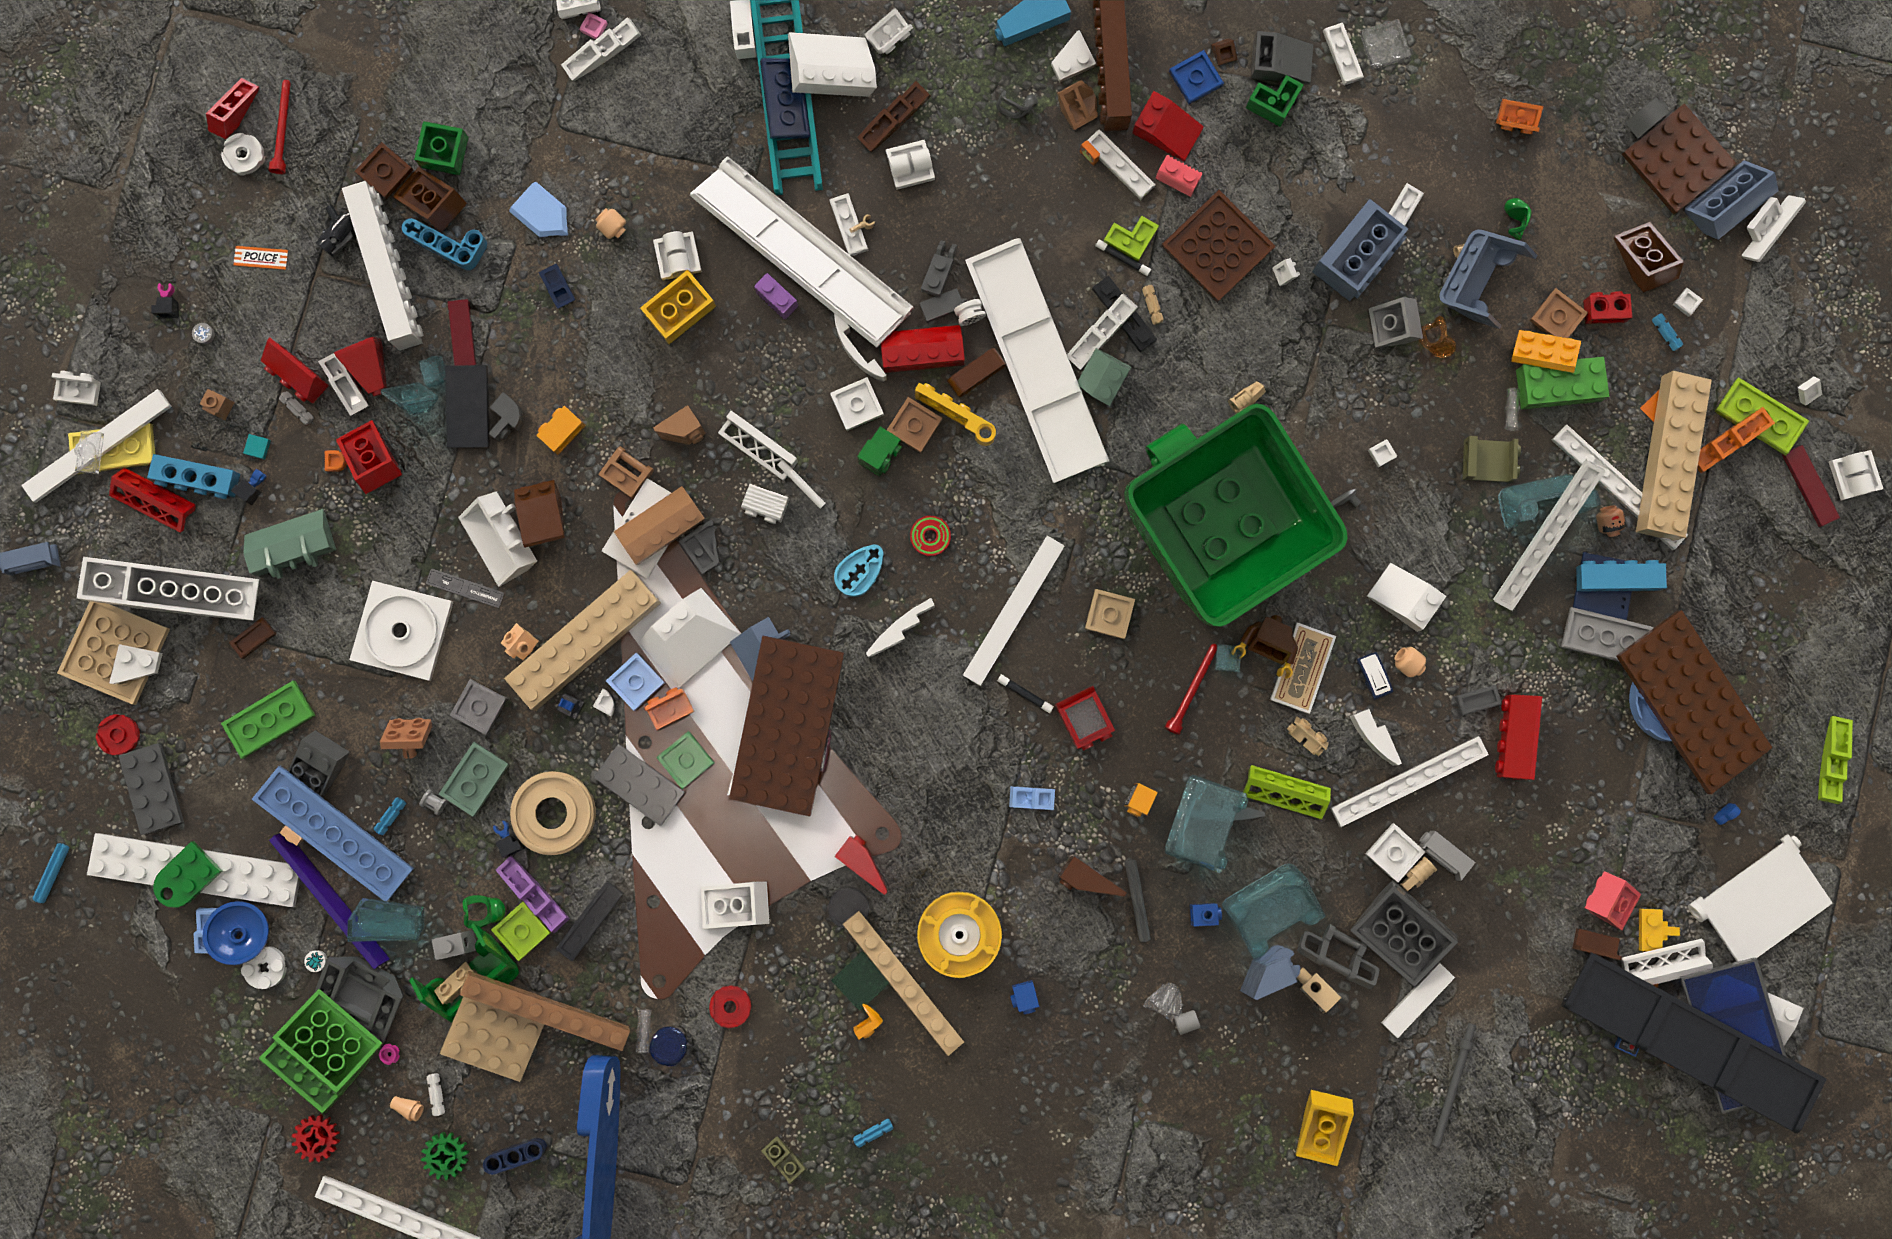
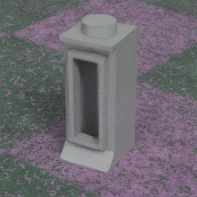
M1436 831L1425 832L1419 840L1421 842L1419 846L1425 853L1449 872L1455 874L1457 881H1462L1476 863Z

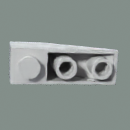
M750 0L730 1L737 59L757 57Z

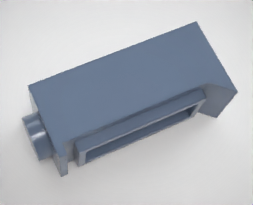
M49 542L0 553V570L3 574L11 576L52 565L61 567L57 545H50Z

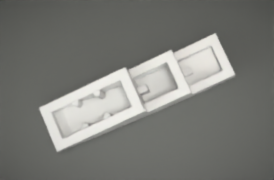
M627 17L613 30L610 28L606 30L595 41L590 39L561 65L571 80L575 81L614 57L640 37L641 34L631 19Z
M1121 294L1114 304L1104 312L1098 321L1088 329L1067 354L1068 359L1081 370L1088 363L1095 348L1101 349L1135 312L1138 306L1125 294Z
M930 598L896 620L866 652L868 658L905 641L902 632L919 625L920 621L917 616L935 608L932 599Z

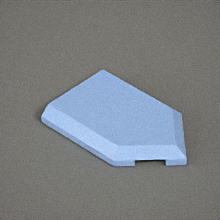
M537 182L532 183L509 210L511 214L540 238L555 235L568 236L567 208Z

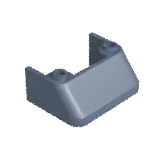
M1480 229L1475 230L1468 236L1440 292V300L1446 306L1473 321L1500 329L1502 325L1488 313V306L1483 301H1480L1479 298L1496 265L1509 266L1515 261L1518 254L1536 259L1537 254L1526 242Z

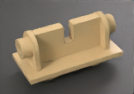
M1297 716L1294 721L1296 725L1291 723L1288 726L1289 734L1299 743L1304 738L1307 739L1303 746L1313 755L1319 756L1324 751L1322 747L1325 750L1327 749V738L1321 732L1316 733L1306 719H1300Z
M467 962L463 963L434 990L442 1004L452 1003L460 995V990L468 971L477 973L474 969L470 968Z

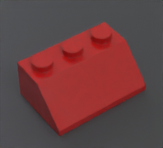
M272 338L267 340L261 362L266 365L264 369L272 376L277 374L282 378L279 382L286 388H294L297 391L295 395L303 402L308 400L314 403L329 385Z

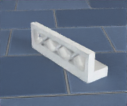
M730 411L726 416V423L718 434L784 481L788 475L785 472L783 474L778 472L775 468V462L784 460L793 469L798 463L797 458L733 411ZM731 423L738 428L739 436L730 437L725 433ZM749 437L754 439L755 448H745L742 439ZM768 449L771 452L772 459L763 461L759 458L758 450Z
M1702 939L1621 958L1622 969L1652 985L1713 968V963L1705 955V942ZM1698 947L1699 954L1688 955L1692 948ZM1672 953H1680L1675 960H1668ZM1653 957L1660 958L1654 965L1647 964ZM1628 963H1640L1635 969L1629 970Z

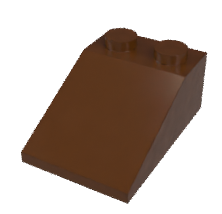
M420 167L412 173L392 196L427 225L440 233L448 227L467 204L455 189Z
M1651 222L1614 236V240L1633 281L1643 293L1679 279L1684 261Z
M555 480L514 489L515 506L524 548L565 538L562 499Z
M1074 856L1069 858L1058 874V877L1061 878L1059 883L1070 890L1074 887L1077 890L1118 896L1126 895L1125 891Z

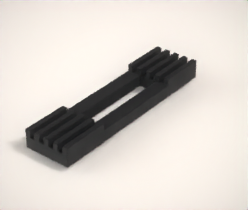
M1109 275L1092 287L1094 293L1107 309L1113 305L1110 300L1113 297L1118 299L1122 294ZM1135 311L1131 317L1139 328L1133 331L1127 322L1121 327L1138 351L1142 352L1149 345L1156 342L1157 338Z

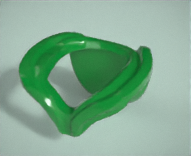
M1512 198L1504 205V211L1511 218L1520 221L1521 226L1509 229L1508 234L1513 236L1515 240L1520 241L1524 230L1529 224L1531 209L1521 199Z
M481 895L466 897L463 900L465 927L472 929L471 925L475 923L482 928L487 924L500 922L505 916L504 903L498 898ZM474 903H484L488 910L487 916L480 921L468 920L467 906Z

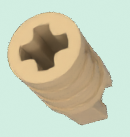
M1255 382L1242 389L1233 398H1230L1228 403L1232 410L1238 413L1242 409L1253 405L1266 392L1265 388L1259 382Z
M1424 856L1421 861L1406 873L1407 878L1400 885L1405 891H1409L1414 885L1418 888L1437 869Z

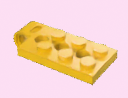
M918 383L915 389V399L965 426L967 430L975 434V440L978 444L988 446L994 442L996 429L993 424L970 412L971 409L962 403L960 405L954 403L953 398L945 393H942V395L938 394L931 385ZM982 430H988L991 436L989 438H982L979 433Z

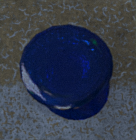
M671 1026L658 1030L650 1042L652 1058L657 1063L665 1066H674L679 1063L687 1050L684 1034L679 1029Z

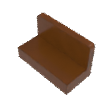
M1576 928L1572 949L1588 953L1592 952L1596 955L1617 960L1622 958V956L1617 955L1619 938Z

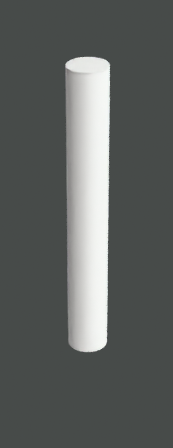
M784 460L777 464L820 509L826 504Z

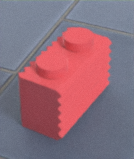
M1167 155L1155 179L1191 197L1200 181L1202 172L1195 171L1194 168L1191 169V166L1188 167L1187 164L1184 165V163Z

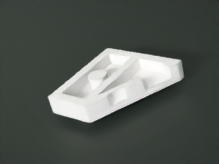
M1080 30L1074 34L1051 63L1059 83L1096 66V62Z
M119 644L109 683L116 685L120 684V682L158 674L163 653Z

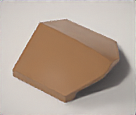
M1082 80L1057 93L1061 111L1073 130L1098 117L1097 98L1094 91Z

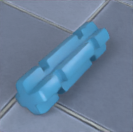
M1662 313L1658 314L1652 319V322L1655 326L1658 325L1659 332L1666 342L1669 341L1670 348L1675 351L1683 345V342L1680 338L1677 339V334L1669 322H1665L1666 318Z
M399 797L395 798L392 806H389L381 817V822L377 823L374 827V831L384 835L388 830L387 827L391 826L399 815V810L405 807L406 802Z
M886 1119L880 1125L876 1124L865 1130L862 1135L860 1133L854 1136V1143L860 1148L866 1144L865 1142L869 1143L882 1136L884 1132L891 1131L893 1125L889 1119Z

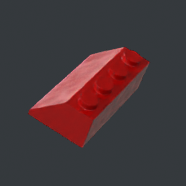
M960 325L893 331L881 343L884 373L962 366L965 361Z
M1507 695L1502 700L1501 710L1504 712L1503 719L1500 720L1499 724L1501 740L1497 744L1499 760L1495 764V772L1498 778L1521 781L1535 779L1543 696Z

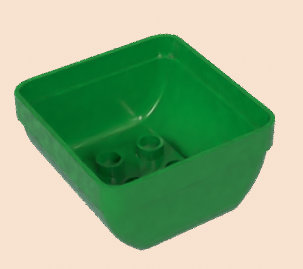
M1253 404L1242 409L1199 438H1196L1190 429L1182 423L1145 447L1153 467L1132 480L1126 486L1124 492L1125 503L1139 534L1180 598L1196 614L1201 622L1208 626L1221 627L1229 624L1341 551L1348 539L1346 527L1276 415L1263 404Z

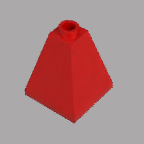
M370 337L334 352L336 358L368 394H373L375 397L385 393L384 389L387 388L382 341L380 338Z

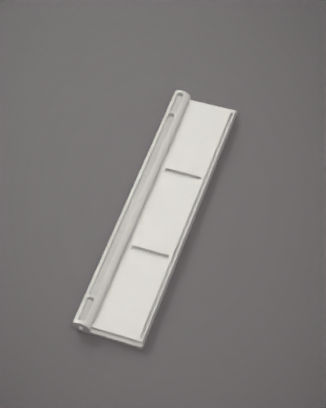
M726 157L721 162L716 172L690 193V196L875 347H878L911 315L914 307L729 157Z
M1021 239L1011 240L966 259L968 269L1053 483L1093 467L1104 466V464L1110 462Z

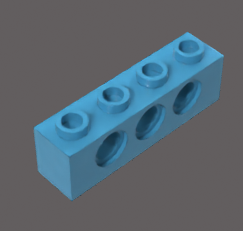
M153 454L147 478L154 480V484L167 487V484L174 485V489L187 491V488L194 489V493L207 495V492L214 493V497L227 499V496L235 498L236 494L231 490L235 485H238L240 473L229 469ZM176 469V476L171 478L172 471ZM196 473V480L191 482V476ZM216 477L217 482L211 487V480Z

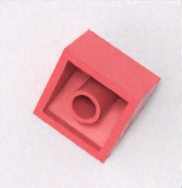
M1604 871L1602 876L1598 878L1592 895L1587 898L1585 909L1617 929L1623 930L1641 894L1626 880Z

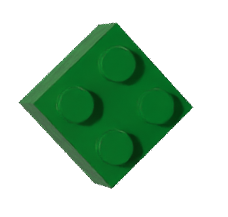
M423 121L414 160L420 168L460 175L469 137L461 128Z

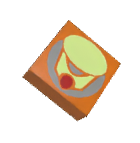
M1087 140L1081 144L1080 152L1094 166L1099 161L1100 153Z

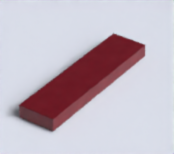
M469 300L447 301L454 365H476Z
M1803 445L1790 450L1786 456L1781 454L1818 527L1840 518Z

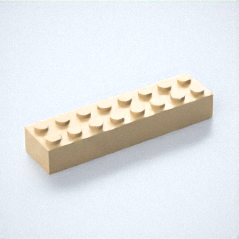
M1671 371L1661 377L1642 491L1643 495L1636 527L1637 533L1667 538L1672 541L1686 538L1711 379L1677 371Z
M629 570L504 679L531 710L537 711L659 606L661 602L634 571Z

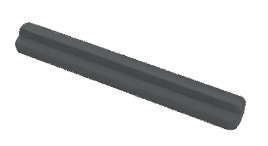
M1134 859L1125 861L1139 941L1147 942L1151 940L1137 862Z

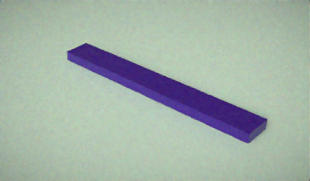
M280 833L274 835L269 840L371 967L376 969L385 964L390 958L298 845L296 846L294 843L287 841Z

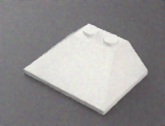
M700 588L682 599L655 622L639 640V643L677 687L680 688L731 644L730 641L741 633L704 590Z

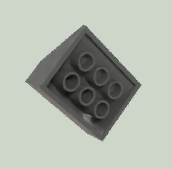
M1394 880L1378 894L1351 928V932L1414 987L1458 943L1457 935Z

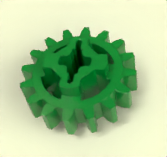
M445 1132L440 1133V1138L437 1134L432 1137L433 1141L428 1140L425 1143L428 1148H424L421 1151L426 1154L425 1157L421 1158V1161H426L427 1163L423 1168H430L429 1176L436 1173L437 1180L443 1175L445 1180H448L450 1175L456 1177L458 1171L461 1172L465 1169L462 1164L468 1162V1159L464 1158V1156L469 1151L463 1149L467 1143L461 1144L459 1142L461 1136L456 1139L453 1138V1132L449 1133L447 1137ZM439 1143V1145L437 1146L438 1150L435 1153H432L436 1144ZM444 1153L445 1155H448L450 1157L446 1159V1157H442L439 1155ZM458 1159L456 1165L451 1168L453 1160Z

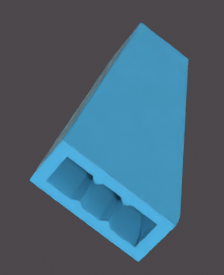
M1023 0L997 20L995 35L998 41L1001 40L1003 45L1007 46L1070 20V8L1066 0Z

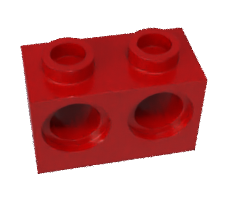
M1622 291L1610 293V295H1603L1602 292L1591 293L1583 301L1584 310L1588 312L1585 316V324L1625 323L1632 318L1631 294H1623ZM1614 303L1619 304L1621 311L1615 308ZM1594 304L1599 305L1601 311H1597L1594 307Z

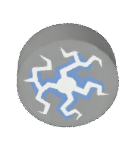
M199 323L194 326L192 337L200 344H209L213 341L215 332L208 324Z

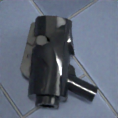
M328 205L325 209L331 218L330 226L327 230H323L316 244L333 257L354 238L352 234L354 227L349 212H346V214L341 212L338 215L333 205Z

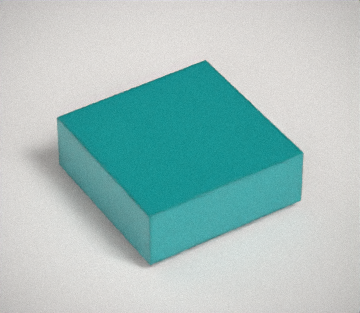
M249 434L243 454L265 460L271 440Z

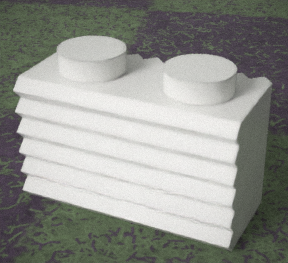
M749 484L741 507L745 510V514L756 517L760 515L765 517V521L776 524V521L782 522L789 498Z

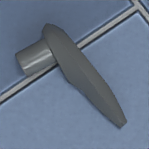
M1352 489L1332 500L1331 504L1335 508L1349 500L1356 507L1361 501L1355 495L1357 490Z

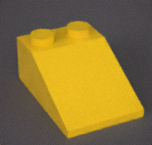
M1311 1090L1304 1112L1296 1156L1338 1166L1354 1115L1353 1100Z

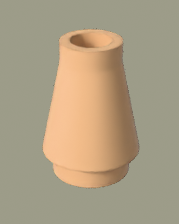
M397 1096L390 1103V1108L397 1111L408 1121H418L424 1110V1106L421 1105L420 1101Z

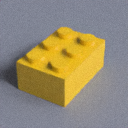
M686 270L640 307V309L666 342L670 344L713 310L716 305L699 282Z

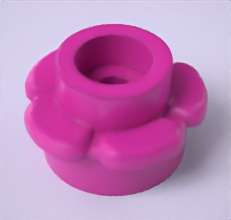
M385 1044L379 1051V1058L384 1064L391 1065L399 1060L400 1050L396 1045Z

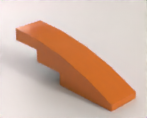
M1761 407L1700 449L1698 471L1700 473L1705 472L1714 464L1723 460L1774 425L1775 422L1764 407Z

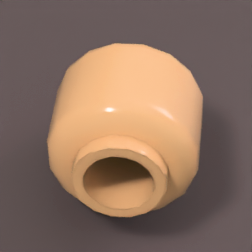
M606 208L595 219L597 221L596 228L608 239L614 236L619 238L626 231L624 228L626 220L615 209L608 210Z
M1404 647L1395 655V667L1407 677L1419 676L1426 669V657L1413 647Z

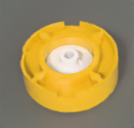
M957 891L941 895L927 906L919 921L917 939L924 959L933 969L949 977L964 978L982 972L993 962L1000 949L1002 931L995 911L984 899L972 893ZM962 931L963 936L960 938L957 937L956 932Z

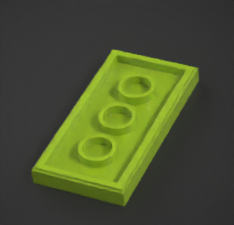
M1738 377L1714 412L1736 425L1761 407H1764L1775 424L1756 438L1786 456L1809 423V420Z

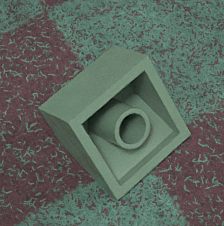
M1095 348L1078 380V384L1092 397L1110 406L1132 367Z

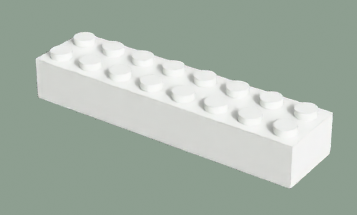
M366 181L342 188L388 341L399 351L423 344L421 339L424 336L421 326L416 323L417 311L414 306H411L409 300L412 298L409 288L405 287L404 280H406V275L398 264L400 256L392 244L395 242L391 230L388 231L386 225L389 223L387 214L381 208V205H383L381 195L376 193L373 186L370 187Z

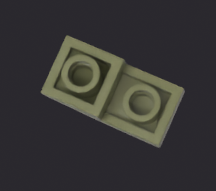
M778 1136L761 1150L770 1163L777 1167L789 1184H792L807 1170Z

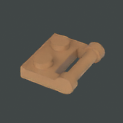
M620 446L598 475L633 499L645 480L652 475L654 469L650 466L646 467L626 453V450ZM622 459L641 472L640 476L637 477L618 464V460Z

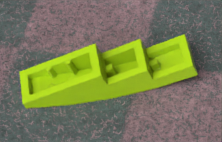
M1836 716L1830 717L1821 761L1818 800L1834 804H1840L1843 800V782L1847 780L1848 760L1852 758L1853 720Z

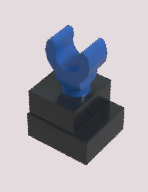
M256 469L252 473L249 482L242 480L231 491L250 505H253L261 494L255 487L262 483L267 476Z
M564 693L556 709L577 719L585 702Z
M502 821L504 829L500 831L494 825L493 830L502 838L496 842L502 858H508L522 851L525 847L521 841H516L515 837L510 835L509 823Z

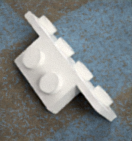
M1789 195L1780 205L1777 198L1770 197L1747 226L1753 241L1742 254L1743 259L1760 262L1806 203L1805 198Z

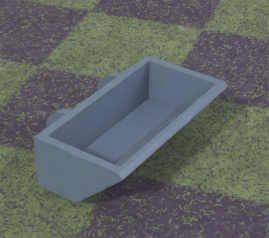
M769 617L751 626L730 641L752 681L762 636L784 640L791 633L787 629L778 634Z
M1274 945L1263 956L1253 959L1240 991L1258 1000L1296 983V978L1300 974V965H1293L1290 958L1294 955V952L1283 946Z

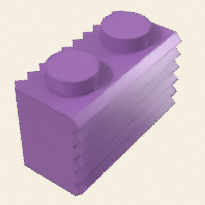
M768 273L755 285L756 294L760 298L762 297V300H765V303H768V306H771L783 319H787L798 307L797 300Z

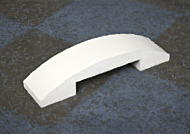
M834 313L840 342L851 360L871 377L882 382L886 381L887 376L875 359L867 364L846 336L850 333V327Z

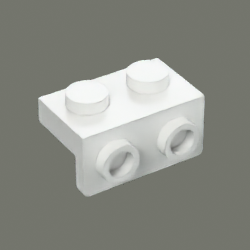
M895 8L864 35L878 54H888L896 47L894 44L897 41H903L910 36L909 31L913 27L911 24L908 25Z
M60 371V374L52 373V378L56 379L53 400L97 406L101 382L94 379L93 375L80 373V376H74V373L68 371Z

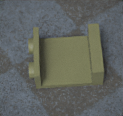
M1469 436L1464 439L1462 480L1508 483L1517 480V477L1520 475L1518 457L1521 454V446L1518 445V439H1513L1510 442L1478 440V436Z

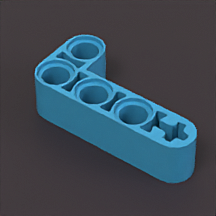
M407 219L402 224L403 233L412 242L464 270L474 269L487 248V241L478 230L468 231L461 243H458L415 219ZM412 229H413V230H416V229H417V230L420 232V235H419L418 233L414 232V231H411V230H412ZM435 236L433 242L427 243L429 237ZM480 238L478 244L472 245L474 239ZM452 246V250L450 252H444L446 247ZM470 255V259L467 262H462L464 256Z

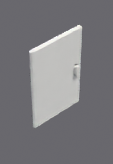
M647 478L615 530L671 494V492ZM613 532L602 552L642 575L645 579H648L668 545L639 565H636Z

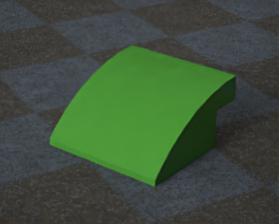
M318 989L272 1037L274 1043L259 1057V1060L324 1115L358 1077L383 1043L323 991Z

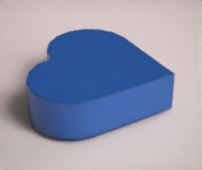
M1728 803L1716 813L1713 819L1719 825H1722L1729 820L1735 819L1741 813V810L1736 804Z

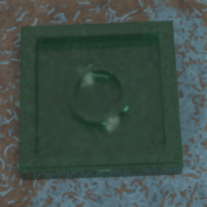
M863 951L831 980L859 1011L864 1008L862 1004L867 1005L889 984Z

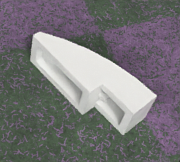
M334 353L318 361L350 416L369 406L355 378L336 358Z
M1369 709L1350 716L1356 730L1374 752L1393 766L1402 764L1386 726L1377 727Z

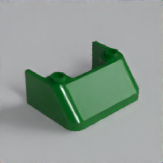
M473 923L471 927L478 938L475 943V950L479 955L468 965L480 975L509 984L519 973L517 965L494 937ZM413 977L410 978L409 981L419 1001L452 1023L463 996L459 995L452 1003L449 1002L447 1005L442 1004L434 990L445 981L444 978H435L426 986Z

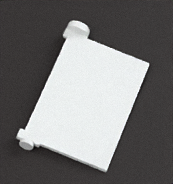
M1785 835L1780 839L1782 843L1706 898L1699 897L1688 905L1690 913L1699 922H1703L1706 919L1710 921L1737 962L1758 958L1832 904V901L1799 854L1800 850L1798 848L1802 844L1795 836Z

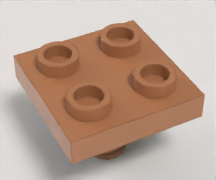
M397 718L389 720L380 740L381 749H402L404 758H408V753L409 759L414 758L417 755L415 749L423 748L432 728L431 719L416 718L414 720H403Z

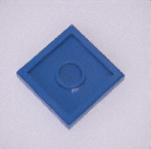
M1204 50L1169 69V73L1188 104L1199 100L1224 85Z

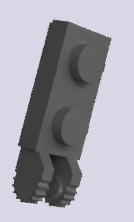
M940 241L923 281L921 292L941 297L954 264V257L957 252L956 244H952L948 257H944L942 254L945 250L946 242Z

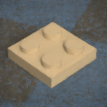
M1095 589L1085 629L1125 639L1135 599Z

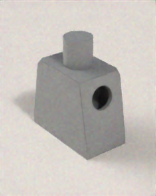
M473 930L432 939L436 960L476 951V938ZM464 938L467 941V947L465 946Z

